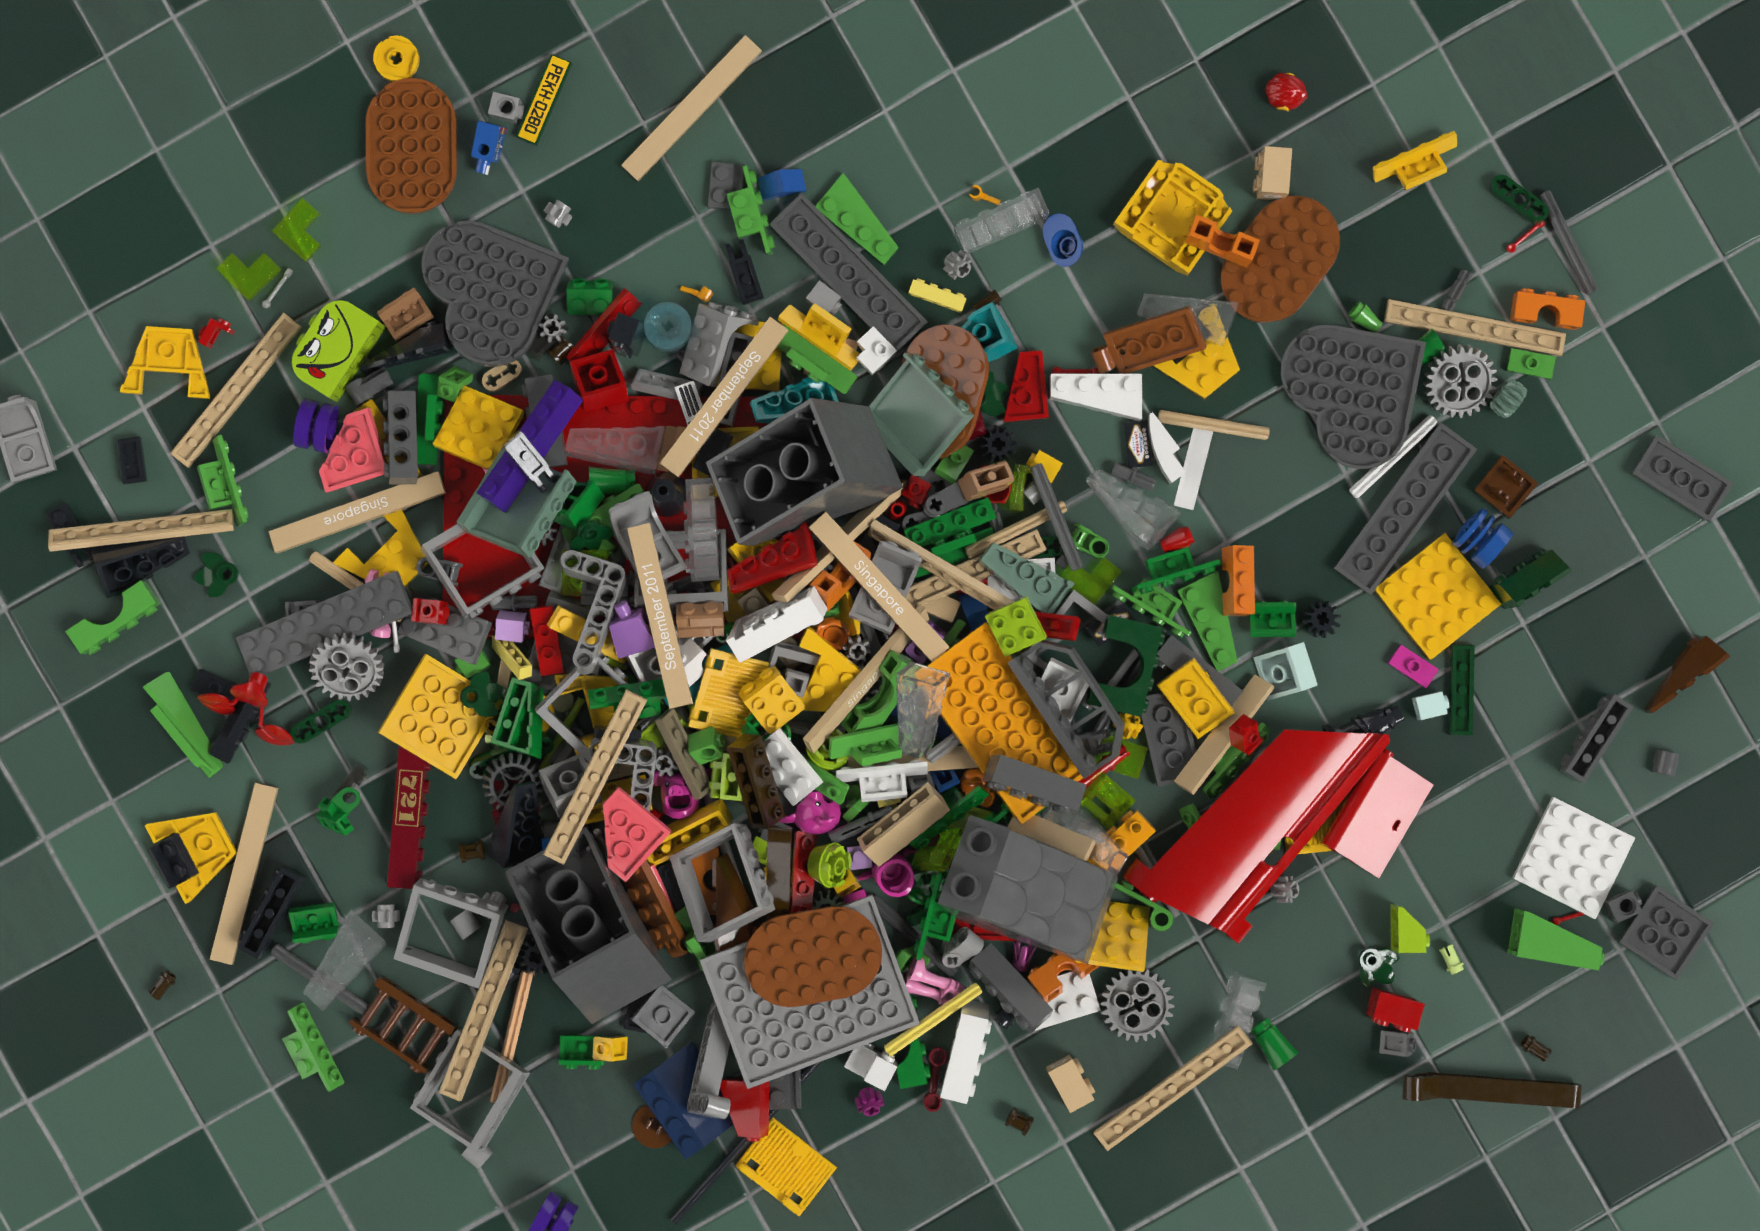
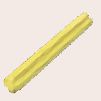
M973 983L920 1020L919 1025L907 1029L884 1046L887 1054L893 1056L982 993L979 985Z

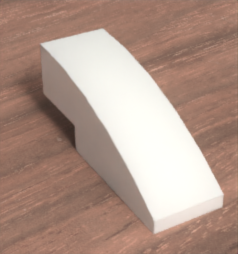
M1152 412L1147 417L1150 444L1155 460L1170 485L1185 474L1186 471L1173 455L1180 449Z

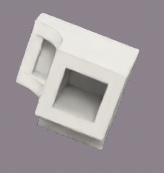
M874 326L856 343L862 350V353L856 360L871 375L884 367L897 352Z
M691 638L683 645L679 643L689 687L703 675L702 661L706 656V653Z

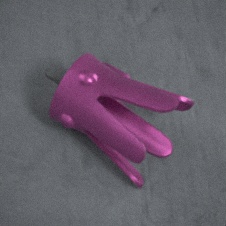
M1017 941L1016 944L1013 942L1014 960L1012 966L1019 973L1029 972V962L1036 947L1032 950V945L1023 946L1020 953V943Z

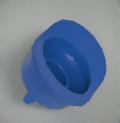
M1060 213L1051 215L1043 225V237L1050 256L1058 266H1071L1078 261L1083 252V240L1070 217Z

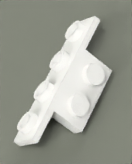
M913 760L906 764L891 762L886 764V766L872 764L855 769L853 767H843L840 770H836V777L843 782L859 781L861 802L907 798L905 776L927 774L928 764L921 760Z

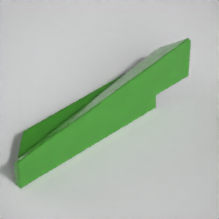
M166 672L143 686L145 691L157 703L150 710L189 760L197 768L200 767L209 778L222 769L223 763L221 760L209 754L212 744L171 673Z

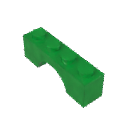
M909 994L914 1009L918 1010L916 996L911 997V994ZM919 1037L910 1043L908 1053L897 1063L896 1069L900 1089L927 1084L926 1078L931 1077L929 1065L923 1063L922 1056L927 1055L924 1041L920 1042Z

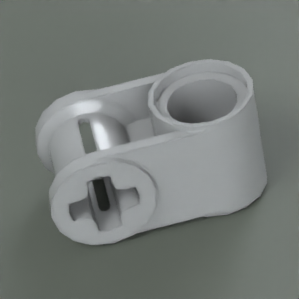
M967 927L961 928L951 936L950 942L942 941L941 947L944 951L942 963L949 968L960 966L969 958L980 953L984 946V940Z

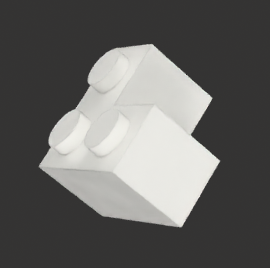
M872 1043L853 1049L844 1067L864 1077V1081L885 1091L897 1068L895 1056H889L885 1050L882 1053L875 1050V1045Z

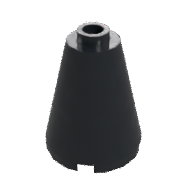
M670 472L656 474L645 487V492L649 491L652 495L657 515L662 517H672L680 514L687 507L690 499V491L686 481L681 476L677 477ZM667 488V494L661 495V491Z

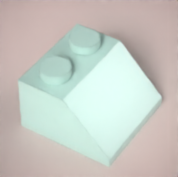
M1304 642L1253 657L1259 677L1274 686L1273 691L1267 697V701L1317 686Z

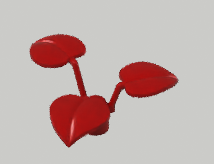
M252 672L248 682L234 685L230 690L231 694L235 697L233 700L229 701L227 697L214 693L197 696L205 707L222 715L233 714L235 712L233 705L238 701L247 702L259 707V727L255 729L256 735L272 745L286 746L295 743L292 736L283 728L263 723L264 707L268 704L266 693L264 692L268 678L261 673Z

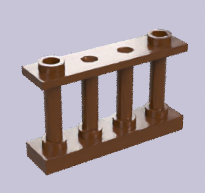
M382 975L374 984L378 987V994L361 1020L355 1017L350 1020L349 1024L353 1026L352 1030L357 1034L369 1036L410 1064L409 1068L420 1074L423 1072L425 1074L431 1068L425 1062L441 1037L446 1034H453L458 1025ZM391 996L397 1000V1006L378 1033L369 1027L368 1024L385 998ZM411 1009L416 1012V1019L399 1045L389 1040L387 1036L403 1012ZM429 1021L435 1025V1031L416 1058L407 1052L406 1049L423 1023Z

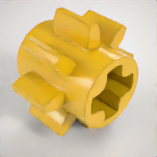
M1120 712L1119 716L1125 724L1122 739H1130L1131 736L1136 739L1143 727L1140 724L1139 716L1127 713L1124 715V713Z

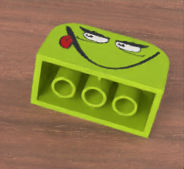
M341 300L326 304L318 315L315 314L308 324L310 328L306 334L302 333L296 342L298 346L292 356V367L296 376L337 403L346 391L345 387L351 383L360 366L364 363L386 328L381 322L353 304Z

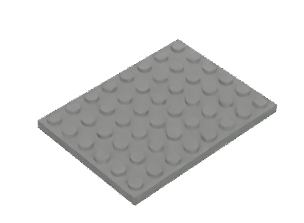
M872 894L842 905L852 908L868 918L878 932L882 945V960L877 975L864 990L853 996L798 1007H782L766 1001L756 993L746 976L744 955L748 941L700 959L747 1089L920 1024Z

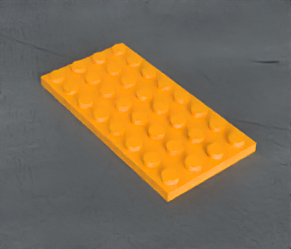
M987 622L980 625L913 676L914 680L983 774H985L990 756L1001 754L1077 782L1083 778L1008 665V662L1013 660L1011 655L1004 656ZM1008 790L996 791L1019 824L1025 823L1045 807L1030 803V798L1018 799L1009 795L1010 791Z

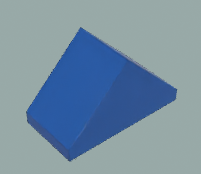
M802 169L777 170L758 178L763 201L806 192Z
M968 594L958 595L971 633L987 622L985 615L989 613L987 606Z
M954 769L929 771L939 793L960 783Z

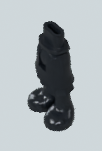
M1398 705L1391 708L1386 706L1384 709H1376L1357 715V718L1351 717V723L1341 727H1335L1329 723L1322 725V730L1325 732L1354 733L1360 731L1362 733L1387 734L1392 729L1397 728V724L1405 721Z

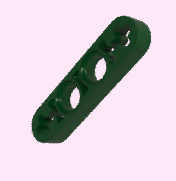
M543 731L542 741L546 745L542 746L541 756L550 753L554 746L552 736ZM498 747L477 755L469 761L470 775L475 779H482L484 774H490L486 770L489 765L487 761L490 760L491 766L494 767L492 760L497 756L504 754L509 759V753L513 752L514 759H517L518 754L515 751ZM522 755L521 760L525 761L529 755ZM480 765L483 769L479 770L476 766Z

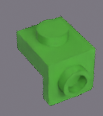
M914 945L906 949H900L895 955L901 972L909 970L913 957L917 955L914 952ZM923 953L922 958L925 961L926 968L930 958Z

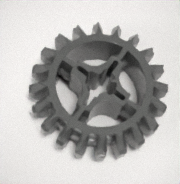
M510 752L509 759L506 760V757L502 754L500 755L501 763L493 759L492 764L494 767L487 766L486 770L490 774L483 775V779L488 782H484L482 787L489 789L484 793L485 797L493 796L489 800L490 804L498 802L497 810H500L502 805L505 806L508 798L504 796L510 794L513 788L509 786L510 779H513V781L514 779L518 780L517 784H520L529 775L531 780L536 783L538 801L540 800L541 796L538 793H542L544 789L540 786L542 782L541 778H539V770H535L538 763L534 762L529 765L531 757L528 756L523 761L521 760L522 753H519L517 759H514L513 752ZM519 767L523 770L519 771L518 773H513L509 769L505 768ZM498 773L502 775V779L505 782L499 791H497L495 786V777Z

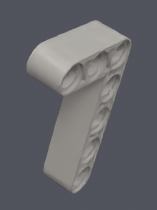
M569 550L563 553L560 560L564 573L570 577L599 586L573 655V663L577 672L587 675L593 672L609 631V624L616 612L614 606L620 601L626 585V576L624 569L618 564ZM569 560L578 561L574 567L566 566ZM591 567L599 568L596 574L588 573ZM612 574L621 575L618 581L609 579ZM607 594L613 596L610 602L602 601L603 596ZM599 615L606 617L602 623H596L594 619ZM594 636L598 638L595 644L586 643L589 637ZM581 658L590 659L589 664L585 666L578 664Z
M594 737L589 748L591 757L596 750L594 746L599 744L601 738ZM627 739L624 747L628 748L629 753L620 754L616 763L634 765L631 797L650 812L657 747L649 740ZM648 749L652 752V755L644 757L640 751ZM641 771H645L650 775V777L647 779H641L638 776V773ZM642 793L646 795L647 799L639 801L635 795Z
M715 1002L711 1004L688 1099L687 1111L710 1118L726 1119L730 1110V1099L720 1097L718 1094L730 1041Z

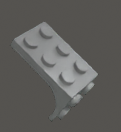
M709 302L708 305L699 304L680 374L707 386L715 387L731 335L740 326L745 324L758 326L759 321L753 319V314L745 311H740L739 313L738 308L725 305V308H722L721 304Z
M21 395L7 398V402L0 404V447L11 483H18L56 471V464L37 402Z
M649 491L638 493L633 498L623 503H617L609 509L613 535L637 576V568L627 528L647 523L651 524L663 579L686 569L685 562L658 518L653 505L652 495Z
M886 540L885 542L880 541L872 563L906 599L923 559L919 557L917 552L909 549L905 551L898 548L896 543ZM861 586L848 617L890 635L895 622Z

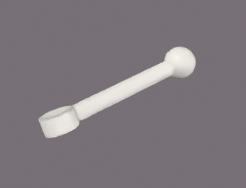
M395 621L392 623L394 653L400 652Z

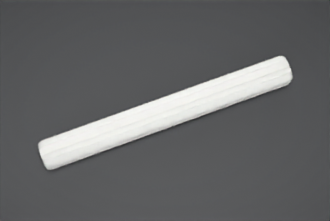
M1432 415L1427 416L1407 435L1399 452L1386 463L1370 469L1350 488V493L1355 498L1360 497L1438 424L1437 420Z

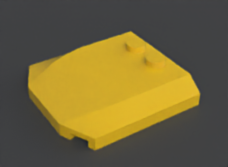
M1158 160L1113 225L1121 234L1178 273L1188 276L1204 253V250L1184 243L1192 220L1196 215H1200L1217 222L1216 227L1220 229L1232 213V209L1227 206L1223 199L1224 195L1219 188L1184 164L1164 163L1162 160Z

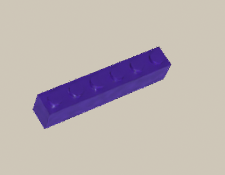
M554 380L519 431L526 436L542 458H544L583 400L572 389ZM505 451L477 491V494L492 506L506 513L529 479Z

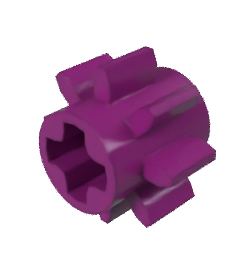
M871 1087L862 1089L859 1092V1097L855 1098L858 1112H863L865 1116L878 1114L880 1107L884 1106L881 1092H875V1089Z

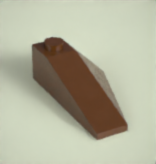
M1696 635L1686 643L1688 646L1681 652L1644 711L1646 713H1654L1678 695L1676 692L1678 689L1682 691L1692 686L1696 681L1695 677L1709 674L1730 657L1729 654L1708 636L1699 637Z
M728 853L712 859V887L716 890V900L712 903V910L716 911V924H713V927L716 928L754 909ZM759 918L714 940L716 953L749 941L752 934L760 926Z

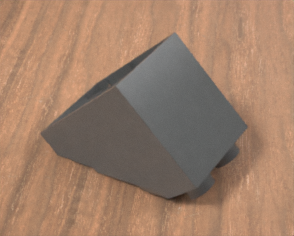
M810 398L706 462L738 545L754 546L783 536L788 532H794L806 521L811 525L824 512H827L833 519L870 507L903 488L871 408Z
M969 815L938 904L962 922L1088 964L1118 877L1111 871L1008 827Z
M587 827L581 830L564 865L543 855L545 851L543 850L505 871L553 981L591 1024L672 980L657 946L650 937L616 874L608 868V861Z

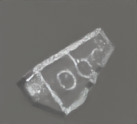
M1100 469L1086 479V483L1127 534L1147 550L1151 549L1162 539L1181 514V512L1165 500L1157 496L1155 499L1143 494L1144 490L1138 487L1136 490L1125 486L1123 480L1111 476Z

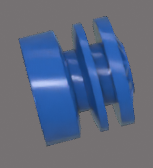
M1481 508L1476 514L1466 520L1452 543L1453 546L1458 548L1466 542L1461 549L1463 554L1472 548L1475 549L1471 560L1482 569L1487 567L1497 557L1514 533L1503 523L1491 528L1495 517L1490 515L1483 521L1488 513L1484 508Z

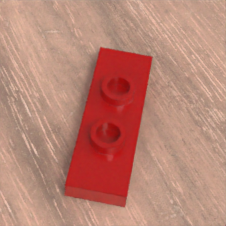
M554 605L530 608L541 676L564 673L558 632L547 626L554 613Z

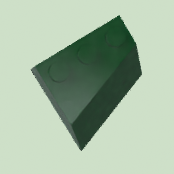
M1543 548L1532 555L1533 560L1528 563L1522 561L1513 566L1514 571L1506 575L1504 572L1494 578L1495 583L1490 588L1504 609L1519 607L1524 604V599L1527 600L1540 593V589L1551 586L1572 572L1571 569L1552 549L1545 551Z

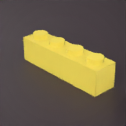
M913 279L908 295L962 313L967 299L964 297L965 295L961 293L953 294L949 289L943 288L942 290L935 284L930 283L928 285L924 283V280Z
M492 636V648L519 680L532 676V664L512 641L495 640V636Z

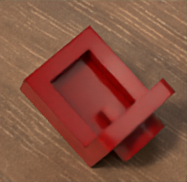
M211 318L207 326L204 325L200 330L198 342L211 349L221 330L234 335L235 331L230 328L231 323L221 318L218 321Z
M912 475L901 495L909 500L908 505L919 510L928 499L926 496L931 488V484Z

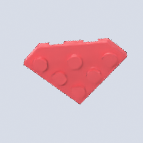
M371 408L346 415L343 421L344 424L329 449L330 453L319 470L326 493L384 475V463H387Z
M618 786L603 802L608 868L626 882L671 833V829Z

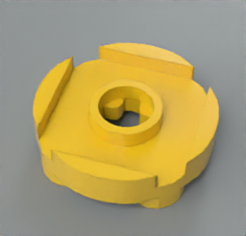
M395 35L390 36L383 42L381 41L376 46L373 61L382 77L393 82L399 79L412 78L419 67L420 57L417 48L409 39ZM399 53L402 61L395 65L391 57Z

